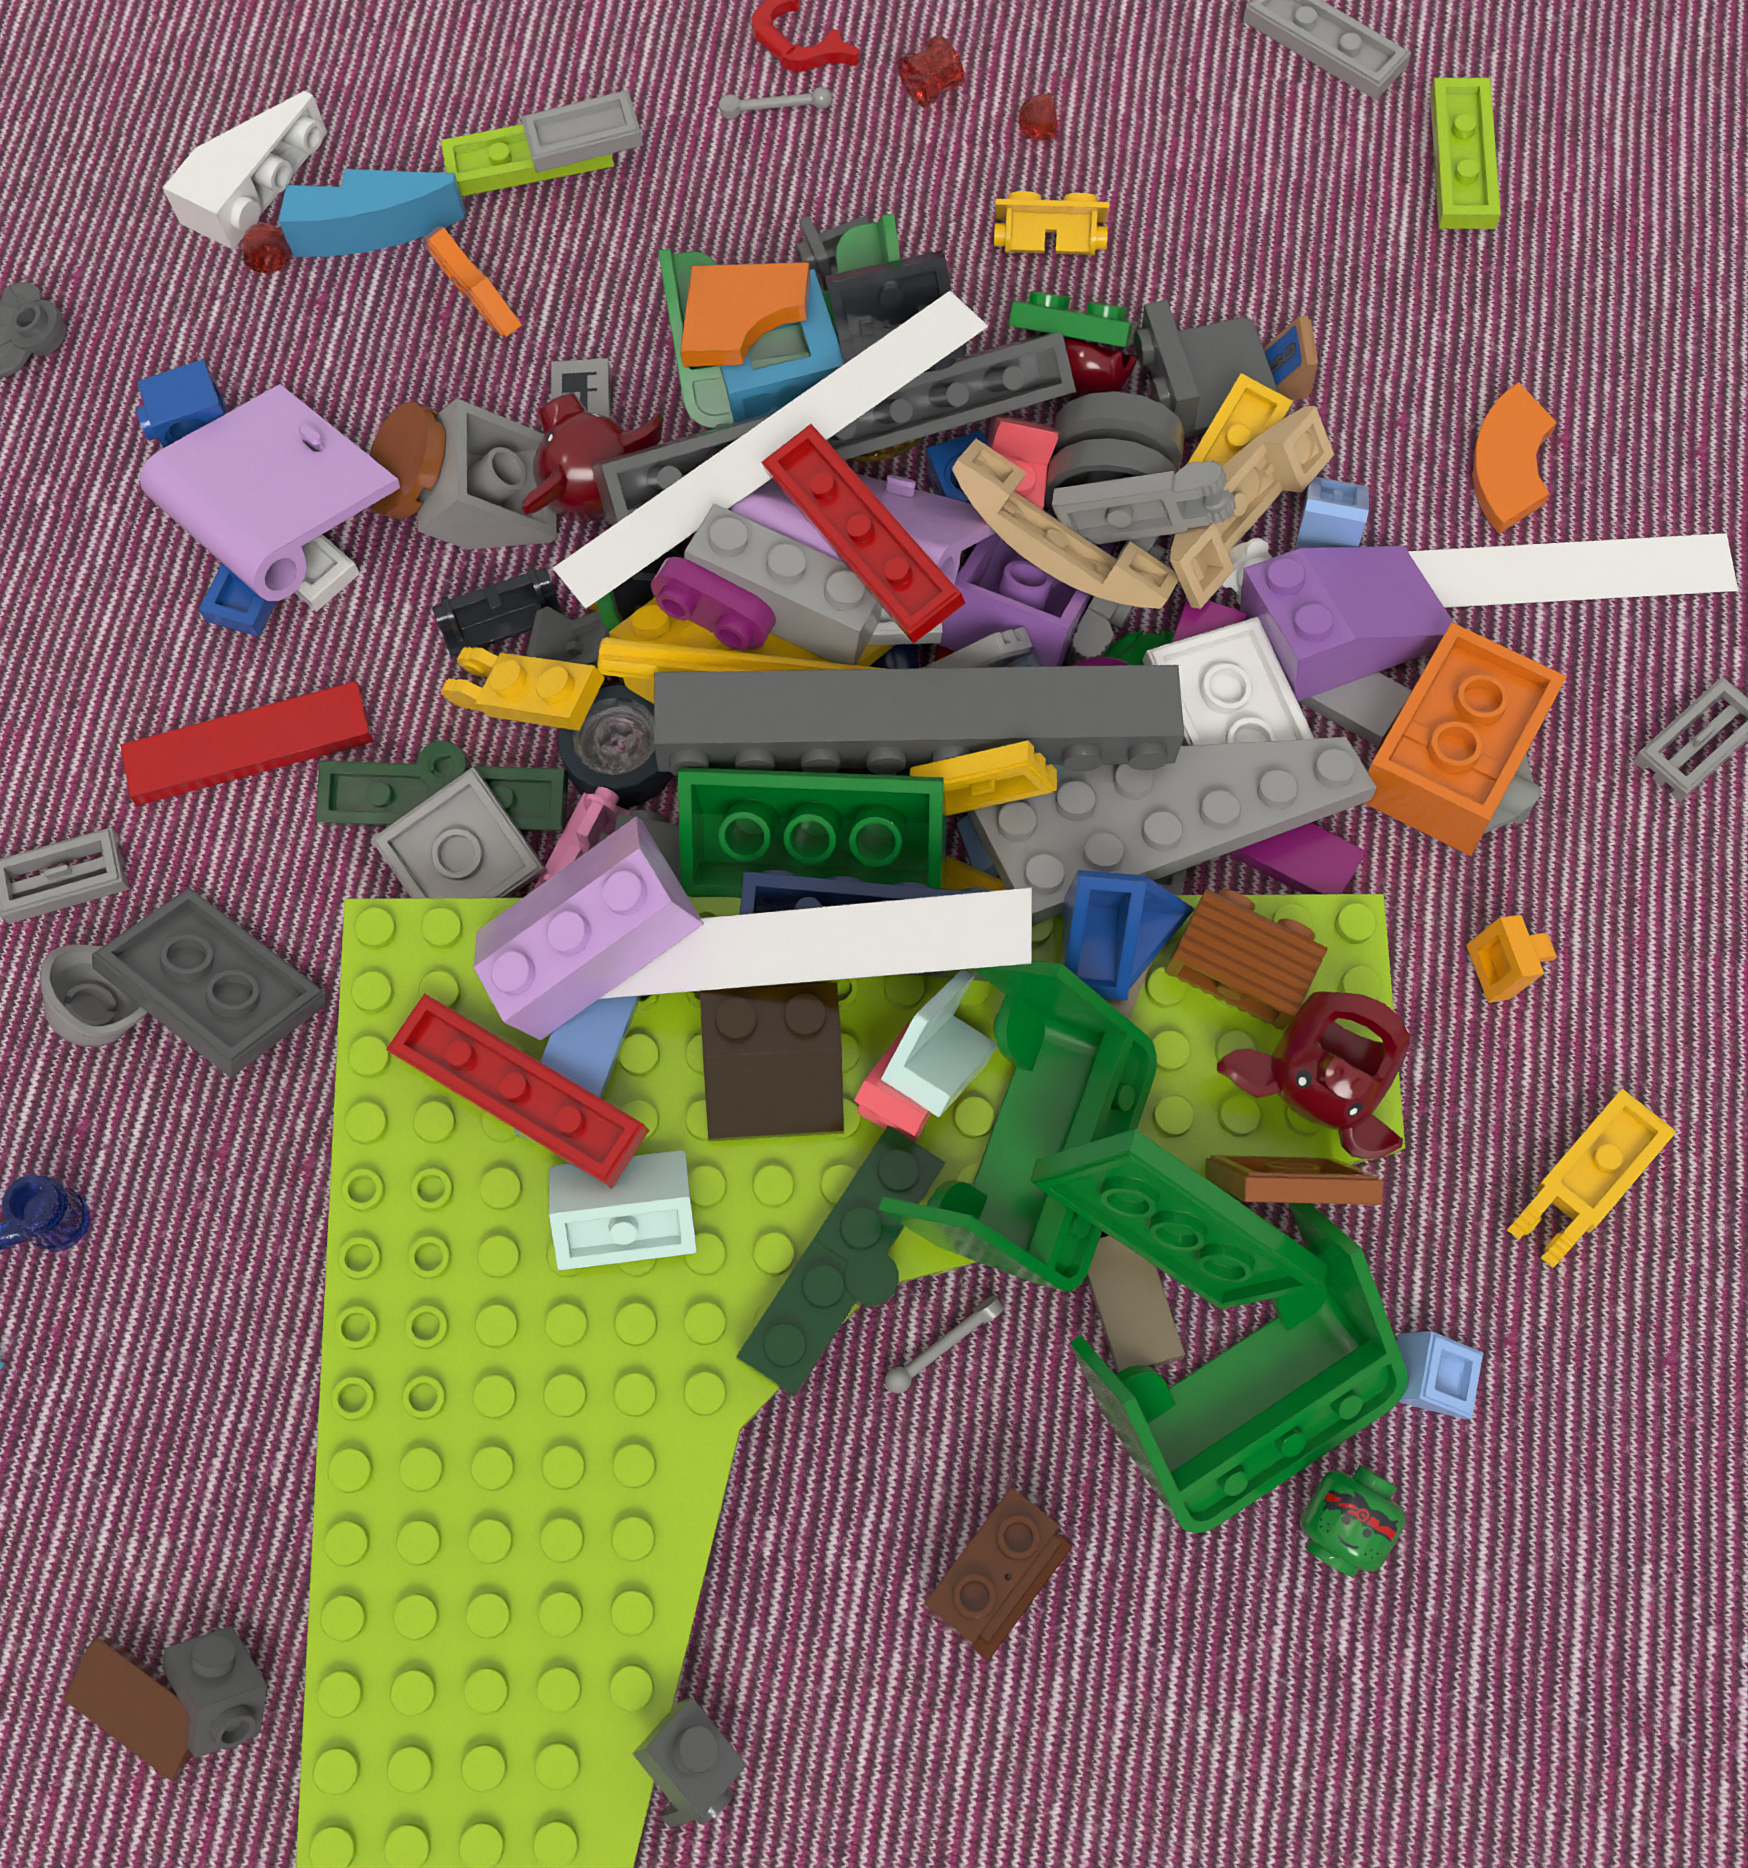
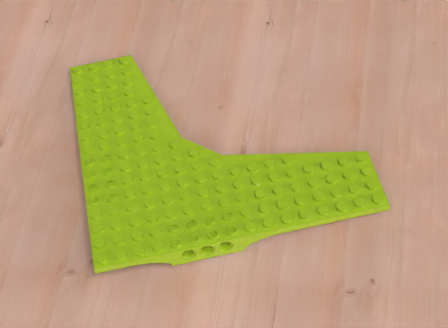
M1384 894L1244 895L1254 903V912L1276 923L1280 919L1297 921L1314 932L1315 942L1328 948L1301 1006L1313 992L1326 991L1362 994L1385 1003L1394 1011ZM1202 895L1175 896L1195 908ZM688 897L701 919L739 915L741 898ZM522 898L344 899L296 1868H634L655 1781L632 1753L673 1709L740 1431L780 1389L738 1361L736 1356L885 1131L884 1128L858 1113L859 1104L854 1100L864 1080L906 1024H910L914 1016L952 978L898 974L764 985L778 986L837 982L842 1046L844 1134L708 1141L700 991L641 995L602 1099L645 1124L650 1130L633 1156L677 1150L685 1151L697 1253L558 1271L549 1218V1169L555 1165L570 1163L534 1141L517 1136L513 1131L514 1129L407 1065L386 1050L425 993L537 1061H541L551 1033L542 1040H539L504 1023L474 969L477 931ZM1191 913L1151 962L1129 1018L1133 1024L1151 1038L1157 1055L1155 1078L1137 1130L1203 1177H1205L1206 1158H1210V1155L1335 1158L1350 1165L1373 1160L1351 1157L1341 1147L1338 1130L1312 1123L1300 1117L1288 1107L1278 1094L1255 1098L1240 1090L1229 1078L1217 1072L1219 1060L1234 1050L1252 1049L1271 1056L1287 1027L1284 1030L1276 1029L1272 1024L1264 1023L1260 1018L1252 1017L1248 1012L1240 1011L1236 1006L1228 1005L1224 1000H1218L1211 994H1205L1201 989L1193 988L1189 983L1181 982L1177 977L1169 976L1165 972L1166 966L1192 915ZM1063 914L1032 925L1031 960L1061 963ZM972 980L954 1016L996 1042L993 1032L994 1019L1001 1008L1005 994L990 982ZM1339 1018L1334 1021L1361 1037L1383 1042L1369 1028L1354 1021ZM998 1046L988 1064L940 1117L932 1113L920 1136L915 1141L916 1144L945 1162L942 1171L921 1201V1205L926 1206L936 1189L946 1181L956 1180L973 1186L1016 1065L1001 1054ZM1399 1071L1377 1109L1372 1113V1115L1403 1139L1402 1147L1386 1156L1399 1153L1405 1148ZM907 1227L903 1229L887 1253L896 1264L899 1272V1283L929 1275L943 1274L958 1270L959 1267L978 1263L935 1246ZM855 1304L845 1321L861 1306Z

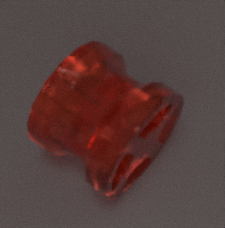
M935 35L928 39L923 46V50L920 52H907L899 57L897 62L899 76L904 88L910 97L923 108L934 104L939 98L940 92L944 90L954 91L961 87L965 81L963 65L957 52L940 35Z

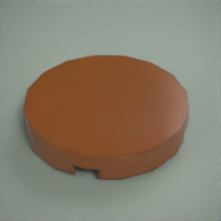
M404 402L395 408L381 425L372 444L369 456L397 477L401 488L372 504L370 508L374 513L394 520H405L418 512L422 507L423 503L416 501L422 489L431 491L436 484L445 457L446 434L443 423L435 421L439 414L434 409L417 402Z

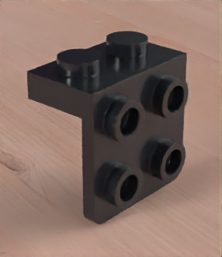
M943 250L825 276L843 364H846L944 294L951 291ZM965 343L925 372L939 371L952 366L955 363V358L962 357L967 353Z

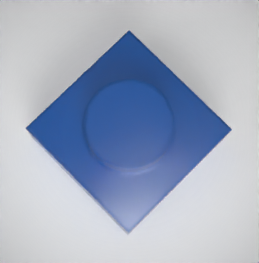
M221 563L199 608V612L206 622L260 637L277 601H267L258 596Z

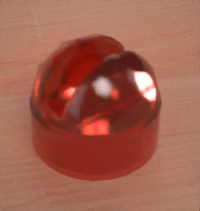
M1052 92L1035 95L1027 99L1019 110L1018 125L1021 132L1033 141L1059 138L1056 107Z
M259 222L244 232L241 244L243 261L249 269L258 273H274L287 265L289 260L287 241L279 228L272 224Z

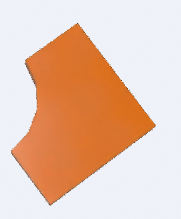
M809 262L692 266L680 350L683 366L743 365L749 348L763 334L783 324L807 320L811 284Z

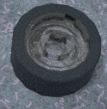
M616 684L601 687L579 731L563 728L559 730L557 740L561 760L569 774L568 778L580 795H583V793L594 794L597 787H604L619 796L620 799L617 806L621 808L641 805L661 793L674 776L671 772H658L654 747V704L632 692L625 685ZM616 740H626L623 751L617 752L615 747L610 746Z

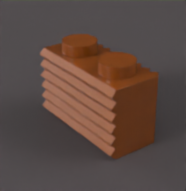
M1206 888L1166 966L1165 972L1169 976L1177 977L1181 982L1189 983L1193 988L1201 989L1205 994H1211L1218 1000H1224L1228 1005L1236 1006L1240 1011L1248 1012L1252 1017L1260 1018L1264 1023L1272 1024L1276 1029L1284 1030L1299 1012L1328 948L1315 942L1314 932L1297 921L1280 919L1276 923L1254 912V903L1244 895L1227 889L1219 890L1217 894Z

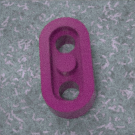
M679 557L667 558L651 581L652 592L663 612L677 620H689L714 633L715 637L729 648L745 650L746 648L757 649L762 647L776 624V617L772 609L762 599L687 559Z

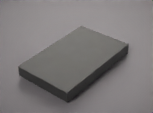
M190 887L92 954V967L95 971L230 1078L325 1006V991Z

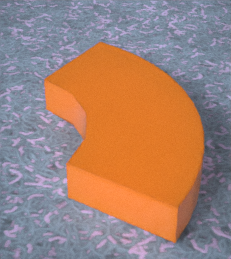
M436 227L422 238V244L461 294L465 293L480 316L496 333L507 337L522 326L489 279L468 259L444 227Z
M1519 382L1508 389L1489 410L1481 426L1474 450L1472 480L1476 498L1487 520L1498 534L1545 505L1550 494L1538 475L1536 454L1539 446L1552 435L1557 422Z

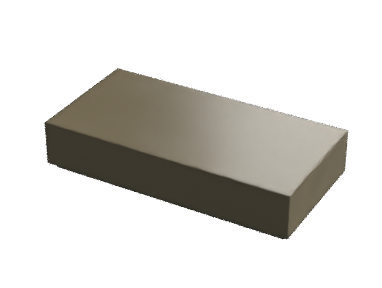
M1110 1235L1100 1238L1086 1279L1116 1372L1119 1373L1135 1365H1146L1155 1368L1182 1360L1185 1353L1156 1266Z

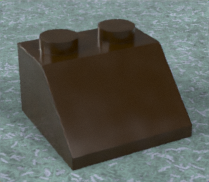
M837 982L700 991L708 1141L844 1134L842 1046Z

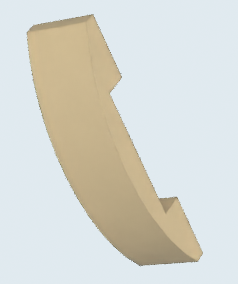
M1305 406L1282 419L1252 440L1223 466L1227 480L1223 488L1224 490L1229 489V492L1232 493L1236 506L1234 514H1231L1230 519L1224 520V523L1218 522L1217 525L1216 523H1211L1210 526L1188 528L1187 532L1175 534L1171 547L1170 562L1191 608L1201 609L1235 570L1228 553L1282 491L1303 492L1334 456L1316 406Z
M975 439L952 468L962 490L985 522L1017 553L1057 580L1101 599L1124 605L1156 609L1163 607L1179 579L1175 571L1132 542L1128 543L1117 560L1016 493L1027 472L978 439Z

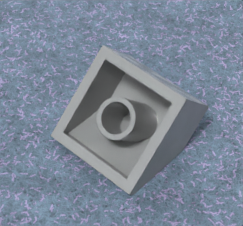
M456 398L438 413V417L435 418V421L443 423L446 434L445 457L439 478L432 490L429 491L423 488L418 497V501L423 503L422 507L418 510V532L468 550L544 544L554 541L557 538L556 513L551 511L548 505L531 515H525L522 511V501L537 487L533 477V460L544 434Z

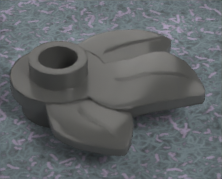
M28 282L7 286L1 298L0 378L18 372L32 353L38 356L52 353L62 344L66 336V324L62 320L60 310L50 301L44 300L41 290Z

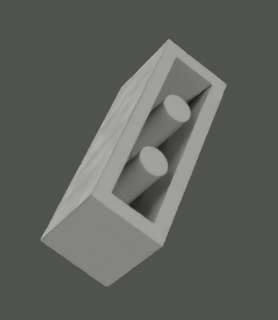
M715 503L685 550L684 559L696 563L762 599L772 609L776 617V624L771 634L834 663L856 665L880 621L881 605L843 562Z

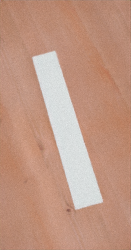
M951 291L947 292L553 567L554 571L584 608H588L695 533L714 503L729 509L769 481L771 478L766 473L761 462L808 425L812 424L825 440L829 439L989 326Z
M1727 533L1408 551L1444 608L1738 591Z
M1032 888L702 918L701 920L704 923L702 926L600 999L1031 964Z

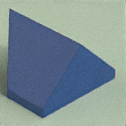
M1077 870L1064 897L1061 963L1102 998L1127 1000L1129 989L1195 908L1145 875Z

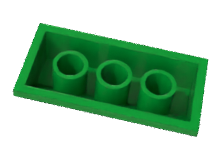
M682 767L678 770L680 885L687 896L741 898L743 873H760L766 870H782L796 874L799 877L821 879L833 876H849L858 878L866 883L888 885L900 882H915L925 884L932 889H944L947 832L944 777Z

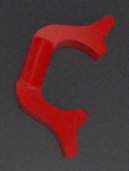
M765 0L752 15V35L754 40L760 42L780 61L781 66L788 70L800 72L830 63H842L856 66L859 63V49L842 41L840 31L837 29L830 30L825 39L811 47H802L790 42L773 25V21L780 15L799 10L800 0Z

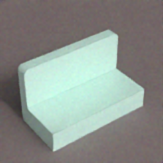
M964 969L952 978L914 1016L880 1079L937 1117L944 1113L982 1071L998 1046L996 1042L954 1016L974 978V975Z
M677 1150L633 1156L612 1189L572 1164L550 1167L549 1218L558 1271L697 1253L685 1151Z

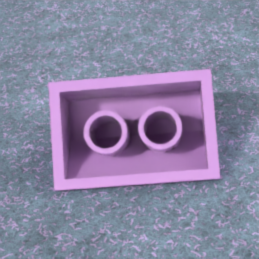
M636 816L479 929L476 933L474 969L502 1021L542 1040L704 923L645 824Z

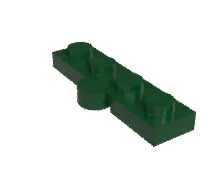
M441 740L425 746L419 754L417 764L319 761L316 822L321 825L389 827L471 768L470 759L466 752L454 743ZM474 767L480 772L521 832L563 833L566 827L569 776L565 769Z
M887 1126L737 1354L736 1359L795 1398L854 1305L857 1304L864 1308H877L886 1304L894 1296L899 1283V1272L895 1262L887 1253L905 1226L878 1210L882 1198L888 1197L920 1204L942 1171L945 1162L895 1129Z

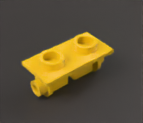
M1029 191L1009 193L1008 199H996L995 201L996 220H1006V223H995L994 247H1005V253H1044L1045 232H1055V254L1095 255V250L1107 249L1108 226H1097V223H1107L1110 202H1098V197L1089 193L1067 194L1064 196V201L1041 200L1040 194Z

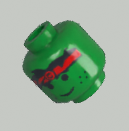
M1359 1465L1353 1476L1339 1470L1327 1472L1299 1521L1302 1531L1309 1538L1305 1548L1323 1562L1352 1578H1355L1359 1569L1365 1572L1379 1570L1386 1561L1407 1522L1406 1513L1402 1507L1391 1500L1398 1487L1362 1465Z

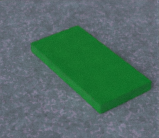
M1137 1129L1035 1160L1030 1181L1036 1187L1220 1310L1317 1289L1325 1285L1328 1267L1326 1262Z

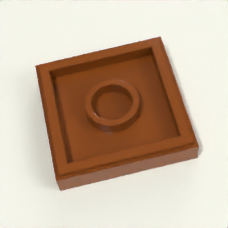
M1210 1155V1158H1206L1205 1178L1223 1191L1244 1202L1382 1205L1383 1180L1379 1179V1176L1335 1158Z

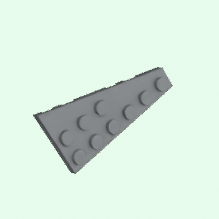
M1347 737L1191 745L1180 747L1175 763L1166 764L1154 770H1136L1128 764L1101 765L1089 771H1071L1063 765H1053L1057 770V791L966 812L1006 890L1032 888V925L1064 913V897L1077 870L1145 875L1152 880H1156L1371 801L1377 786Z

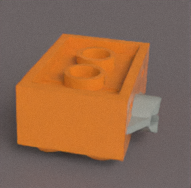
M1451 622L1371 763L1368 773L1377 788L1372 800L1364 804L1469 856L1473 854L1483 834L1511 822L1516 824L1524 823L1541 794L1539 785L1533 782L1527 751L1567 676Z

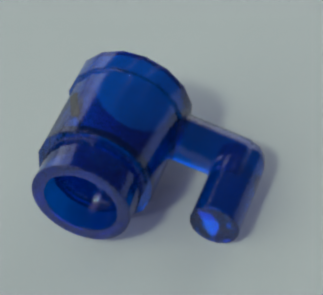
M27 1175L15 1180L7 1188L2 1200V1210L7 1221L0 1223V1251L28 1240L38 1248L50 1252L64 1251L76 1245L86 1234L91 1221L90 1208L85 1198L51 1177Z

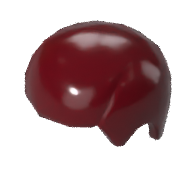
M1071 337L1064 340L1076 392L1067 394V396L1077 399L1091 393L1121 392L1125 388L1136 365L1138 356L1106 349L1078 338Z

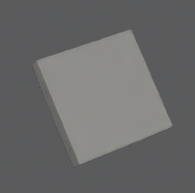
M474 767L371 839L411 898H510L548 871L485 779Z

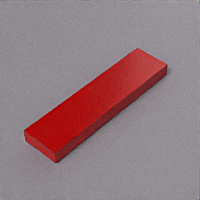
M812 424L808 425L761 462L769 477L850 571L857 576L868 592L913 644L966 604L961 592Z
M354 681L120 744L129 796L136 806L369 744L374 741L363 692L358 682Z
M425 993L386 1049L394 1057L611 1189L650 1131L645 1124Z

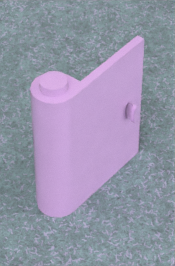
M281 384L159 450L147 460L140 475L141 489L147 497L258 596L267 601H280L289 597L298 590L304 581L307 564L302 549L303 545L401 488L397 477Z
M856 474L953 584H955L961 551L996 533L972 504L916 490V481L896 475H887V481H882ZM767 481L728 509L843 562L774 481Z

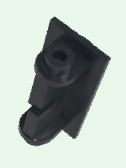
M532 566L527 568L528 573L496 583L493 586L452 599H448L447 596L442 597L443 603L433 606L432 610L439 629L442 631L451 658L459 656L464 647L482 648L531 631L537 610L546 606L563 614L546 567L534 571Z

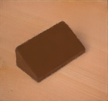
M96 1635L87 1647L63 1700L170 1781H176L193 1755L187 1746L190 1718L171 1683L112 1638Z

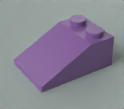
M1045 511L1046 513H1048L1049 515L1058 520L1056 514ZM995 533L977 543L957 574L954 585L961 592L966 604L942 622L943 633L941 642L935 644L956 652L993 633H1002L1007 630L1025 627L1033 646L1029 649L1030 652L998 667L1062 666L1071 648L1070 642L1094 596L1067 585L1039 569L1017 553ZM1118 542L1097 544L1096 546L1112 556Z
M1405 546L1298 548L1246 567L1243 570L1240 611L1247 613L1245 620L1255 617L1259 618L1297 702L1435 651L1451 622H1453Z

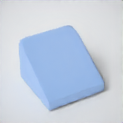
M1432 1331L1400 1334L1397 1344L1408 1372V1385L1399 1403L1462 1419H1472L1483 1352Z

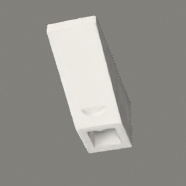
M303 91L196 147L163 186V190L180 224L233 250L244 235L256 226L261 214L278 193L285 190L286 185L290 183L291 177L307 157L319 148L324 136L327 134L314 96Z

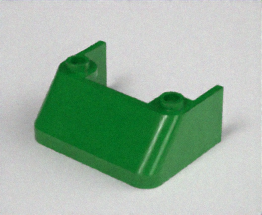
M1031 960V964L972 968L1005 994L1001 1008L994 1019L993 1032L1001 1054L1016 1065L973 1186L966 1182L949 1180L936 1189L926 1206L883 1197L878 1210L939 1248L1040 1286L1067 1292L1072 1291L1083 1282L1089 1271L1102 1230L1036 1187L1030 1181L1035 1160L1137 1129L1156 1074V1049L1148 1035L1062 963Z
M1289 1203L1306 1249L1328 1264L1325 1285L1317 1289L1272 1298L1271 1302L1277 1314L1275 1319L1170 1388H1168L1165 1380L1156 1370L1146 1365L1131 1366L1115 1375L1081 1335L1069 1342L1103 1415L1164 1507L1187 1532L1203 1533L1216 1528L1396 1406L1406 1391L1408 1372L1362 1248L1310 1203Z

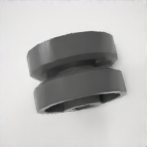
M1116 391L1091 393L1069 401L1056 416L1054 429L1059 432V436L1052 454L1053 458L1050 459L1044 500L1050 512L1056 514L1052 506L1054 489L1169 471H1174L1176 474L1181 464L1185 431L1180 418L1164 404L1142 395Z

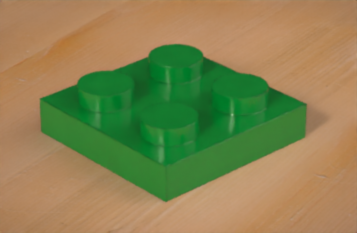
M1030 291L1028 301H1013L1009 326L1046 333L1062 332L1063 336L1121 347L1134 345V332L1137 330L1138 321L1125 319L1126 307L1100 302H1088L1086 312L1069 309L1071 297L1039 291Z

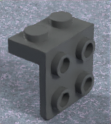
M1167 299L1144 304L1142 328L1134 332L1136 355L1138 356L1139 364L1141 366L1146 365L1150 377L1151 399L1164 404L1180 418L1185 431V438L1206 433L1241 373L1279 393L1255 324L1251 319L1241 317L1178 331Z

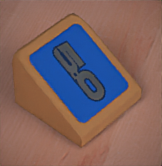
M1308 315L1296 318L1263 349L1279 394L1290 400L1308 399L1309 394L1312 392L1318 367L1311 319H1308Z

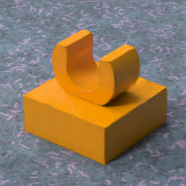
M1522 915L1500 917L1466 944L1488 1003L1510 1000L1544 975L1540 962L1552 961L1557 958L1549 935L1547 933H1539L1529 936Z

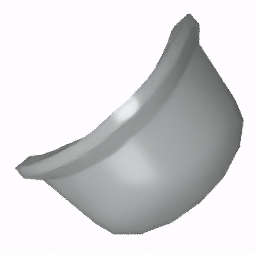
M67 945L56 948L48 953L41 966L40 986L43 993L46 1020L55 1033L73 1044L82 1047H101L113 1043L130 1030L133 1025L142 1020L148 1012L93 969L92 954L102 948L101 946Z

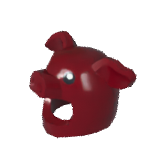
M575 393L561 395L544 404L538 409L544 436L533 460V477L537 487L522 501L523 513L531 515L548 505L551 511L573 521H592L605 516L591 464L658 445L662 437L664 420L662 415L656 413L640 428L626 432L612 418L588 412Z
M1326 991L1313 992L1288 1025L1271 1056L1252 1049L1234 1050L1222 1057L1217 1063V1072L1229 1078L1240 1090L1255 1098L1278 1094L1288 1107L1300 1117L1312 1123L1338 1130L1341 1147L1351 1157L1361 1159L1382 1158L1403 1145V1139L1372 1115L1391 1087L1411 1044L1410 1035L1401 1017L1383 1002L1362 994ZM1338 1018L1354 1021L1369 1028L1383 1042L1361 1037L1334 1021Z

